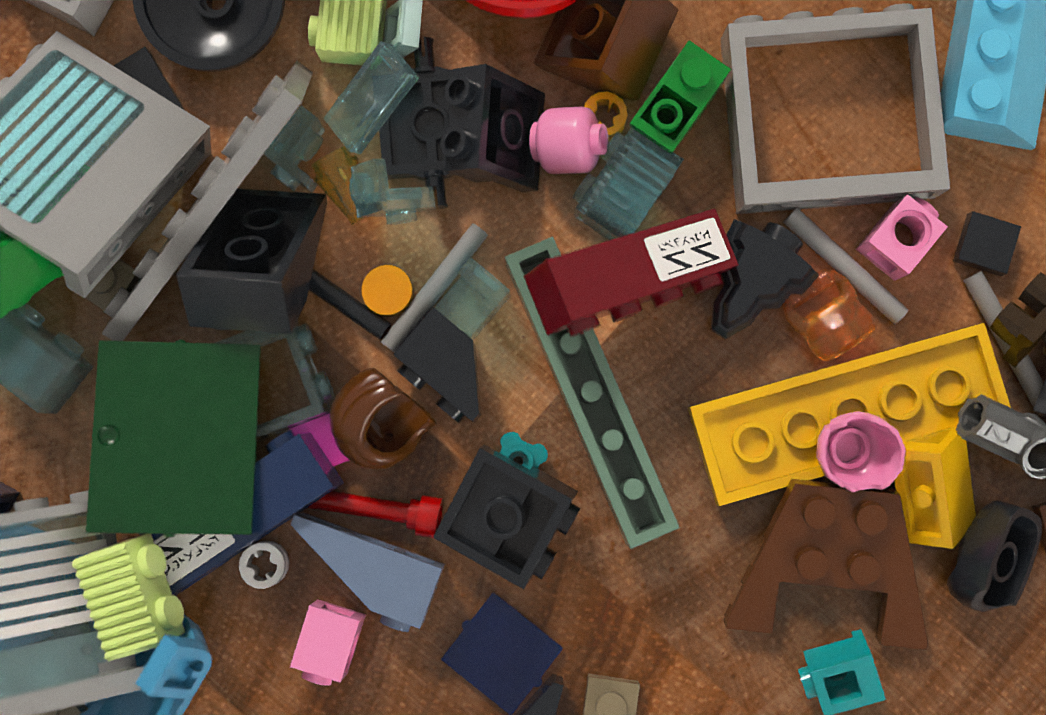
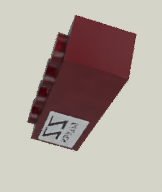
M714 208L547 259L523 277L547 336L567 329L570 337H574L599 327L598 318L611 315L613 323L642 312V303L652 300L654 307L659 308L683 298V289L692 287L695 295L723 284L720 276L722 273L739 264L717 211Z

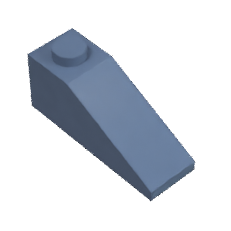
M305 512L293 516L290 525L370 611L382 615L380 619L382 624L403 632H409L411 626L418 629L421 628L445 564Z

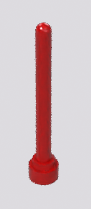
M332 491L308 508L405 523L407 529L415 530L416 536L433 538L441 523L444 500L443 498L422 495L421 500L411 499L410 503Z

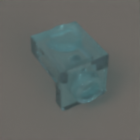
M383 158L371 159L351 167L349 190L350 196L355 203L357 218L386 216L387 225L404 224L417 221L416 212L435 207L433 187L389 189L386 163Z

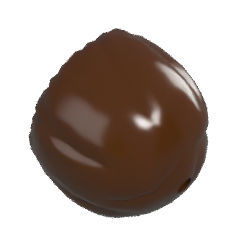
M375 368L363 370L349 380L337 394L330 410V429L338 449L351 462L369 469L389 468L407 458L415 450L419 440L426 431L436 424V421L422 406Z

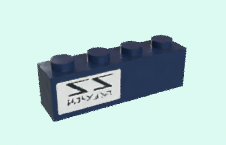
M289 430L265 446L269 454L256 462L252 535L176 534L172 538H167L164 534H151L154 544L158 545L165 554V575L172 595L180 594L247 549L250 545H253L292 519L295 514L301 513L310 505L344 484V481L311 432L300 433L295 436L293 431Z

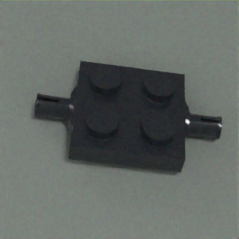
M424 37L425 56L423 57L421 38H419V48L414 51L415 68L400 75L375 77L383 177L385 180L401 178L424 180L426 209L436 210L434 191L437 190L439 209L447 208L445 178L454 175L445 171L446 156L442 153L440 147L441 137L448 129L450 105L445 99L444 90L448 80L452 77L453 70L435 66L434 39Z

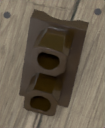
M1042 272L1028 284L1018 298L1037 312L1038 315L1033 318L1015 303L1010 302L998 314L990 326V329L1010 346L1003 359L1013 367H1016L1042 339L1046 344V275ZM1045 345V346L1043 347V349H1042V351H1043V353H1044L1045 355H1046V345Z

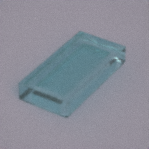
M380 41L323 119L349 152L361 154L419 79V76L392 44Z

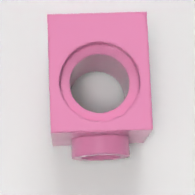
M907 194L892 204L856 250L895 281L911 273L948 226L938 219L939 213L930 203L917 197L913 199ZM896 223H902L912 231L913 242L911 246L903 245L897 240L895 236Z
M322 600L313 602L309 605L290 667L302 670L301 677L315 684L330 686L333 680L341 682L348 674L366 614Z

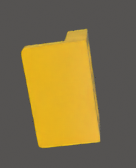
M952 429L939 444L903 441L906 448L904 468L896 477L894 483L896 491L901 496L908 539L911 544L953 549L963 538L976 517L967 442L959 436L956 429Z

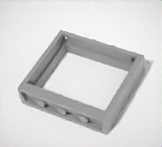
M901 3L888 6L882 12L864 13L862 8L850 7L834 12L833 16L814 17L813 13L809 11H799L787 14L781 20L763 21V17L759 15H748L739 17L733 23L727 25L720 41L722 63L731 69L724 85L736 214L795 210L796 208L811 209L896 202L907 194L913 199L915 197L923 200L935 199L950 189L932 8L914 9L912 4ZM907 35L921 171L758 183L746 48Z

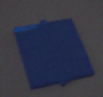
M493 591L471 620L466 619L463 621V631L445 652L441 660L509 715H512L534 686L540 687L542 685V675L562 651L563 646Z

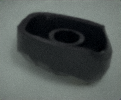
M992 501V503L985 505L973 519L959 544L956 567L947 579L950 594L963 606L981 612L1007 606H1016L1027 584L1042 534V521L1040 517L1031 510L1001 501Z

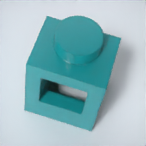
M861 629L852 631L851 638L803 651L807 666L798 668V672L807 699L818 697L824 715H834L886 700L873 656Z

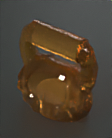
M823 268L817 272L819 274L818 278L803 295L791 294L782 306L786 321L805 338L811 351L819 359L828 362L867 339L875 331L876 325L871 313L860 304L857 293L850 281L835 270ZM833 285L838 287L840 296L837 298L833 297L832 301L816 311H811L805 318L795 311L796 308Z

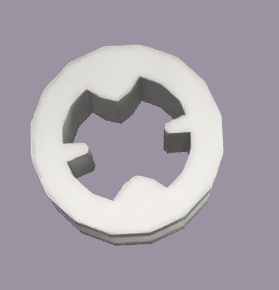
M262 541L250 545L244 550L239 560V571L241 577L248 585L254 588L265 589L274 586L285 578L289 570L290 560L286 550L280 544L274 541ZM262 550L270 552V562L277 564L276 572L270 571L266 573V578L258 576L259 567L252 564L254 556L258 558L263 555Z

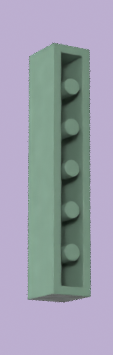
M552 236L505 256L506 267L626 545L632 549L680 527L594 329L574 337H570L567 329L548 336L545 332L523 276L545 260L561 255Z

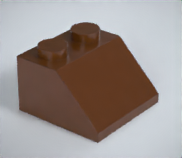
M577 0L570 6L557 11L534 64L547 72L593 92L608 91L615 93L620 98L639 100L679 9L669 0Z

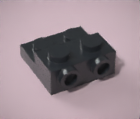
M488 64L453 69L452 77L448 80L444 90L445 99L450 105L448 129L443 133L440 141L441 151L446 156L445 171L476 183L493 181L520 192L538 191L540 162H535L532 158L529 135L532 124L538 122L540 116L544 113L545 93Z
M483 445L479 448L433 538L524 589L533 575L542 580L557 553L549 548L553 537L557 531L566 535L581 509L572 503L578 491L534 466L529 470L492 448Z

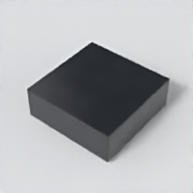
M975 211L968 213L953 261L998 276L1006 275L1021 226Z

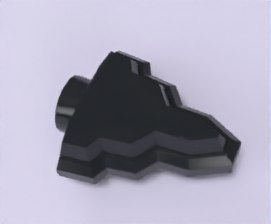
M734 219L726 235L739 265L720 275L724 286L713 302L710 330L722 338L727 339L750 326L761 310L778 309L790 295H803L818 278L819 274L802 257L797 255L803 246L802 241L783 226L768 222L761 231Z

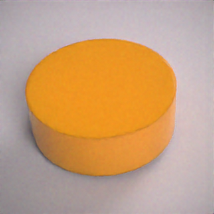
M378 266L366 275L362 283V297L365 304L380 316L393 317L403 313L413 299L414 289L410 278L402 269L396 266Z

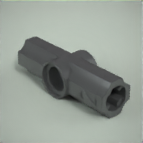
M983 394L975 399H968L958 412L959 420L956 431L960 437L1018 464L1033 478H1046V423L1040 417L1032 413H1020Z

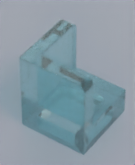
M470 257L457 272L459 279L436 305V310L474 340L511 297L510 289Z

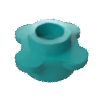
M508 432L501 437L500 443L502 448L500 453L511 460H514L517 456L522 457V466L529 470L533 466L538 468L548 458V452L544 445L540 443L529 444L521 440L516 432Z

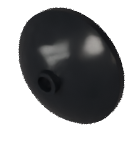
M132 0L138 24L154 48L171 61L183 67L205 72L229 70L245 64L256 57L274 37L282 20L285 0H226L223 8L219 10H213V0Z

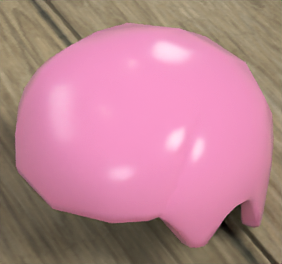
M852 412L831 419L830 423L823 427L817 439L816 458L825 477L840 487H845L848 491L856 492L873 488L883 490L889 487L903 470L906 448L898 430L883 418L867 412Z

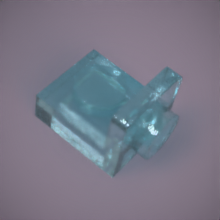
M302 105L263 154L274 165L270 174L292 191H295L301 185L308 192L312 193L317 184L297 166L302 160L305 162L309 161L317 153L323 143L321 135L325 129L319 119Z

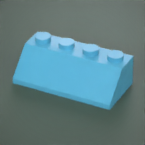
M957 0L941 88L945 134L1027 150L1035 149L1046 89V0Z

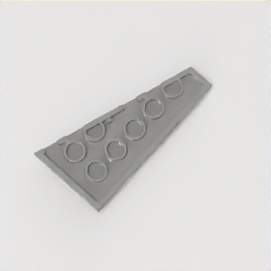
M295 62L283 80L277 75L271 80L252 110L257 114L256 118L251 120L245 116L228 139V143L221 152L227 157L225 161L216 155L191 192L197 198L187 213L179 208L161 234L168 238L158 253L150 248L132 272L139 280L129 292L121 287L104 310V313L109 315L111 319L103 330V335L112 341H123L302 103L313 72L300 62Z

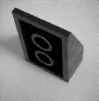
M236 189L194 245L177 273L189 326L213 328L216 330L231 329L258 331L268 334H291L307 300L327 206L326 194Z

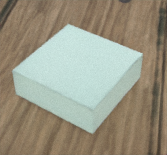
M398 0L386 9L383 43L384 57L401 60L419 48L423 0Z

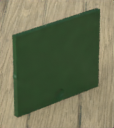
M99 340L85 533L164 534L167 538H172L176 534H253L261 345L187 343L185 340H177L175 342Z

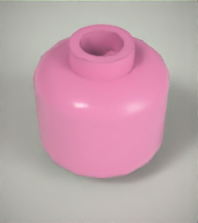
M582 106L549 108L540 116L538 122H534L531 126L529 135L530 152L533 160L540 162L542 168L547 173H589L597 165L599 156L605 155L607 152V128L605 124L598 123L594 112L590 108Z

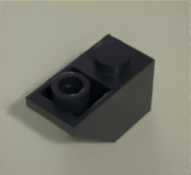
M433 307L393 354L403 362L397 371L419 390L427 383L442 395L436 404L455 421L460 423L466 416L475 423L481 415L475 343Z

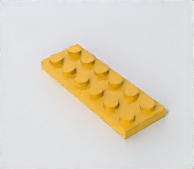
M981 323L688 407V411L717 506H722L788 487L791 479L812 480L825 476L816 458L817 439L823 427L829 424L831 419L842 414L852 412L871 413L883 418L897 429L902 441L937 444L952 429L957 428L958 412L968 399H975L983 394L1010 408L1011 406L985 323Z

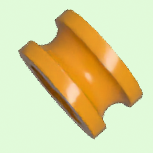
M608 91L598 92L590 96L585 102L584 107L590 108L595 116L598 106H608L607 112H610L611 109L615 110L617 115L613 117L611 127L607 128L608 141H611L618 137L624 129L628 116L627 107L623 99L615 93Z

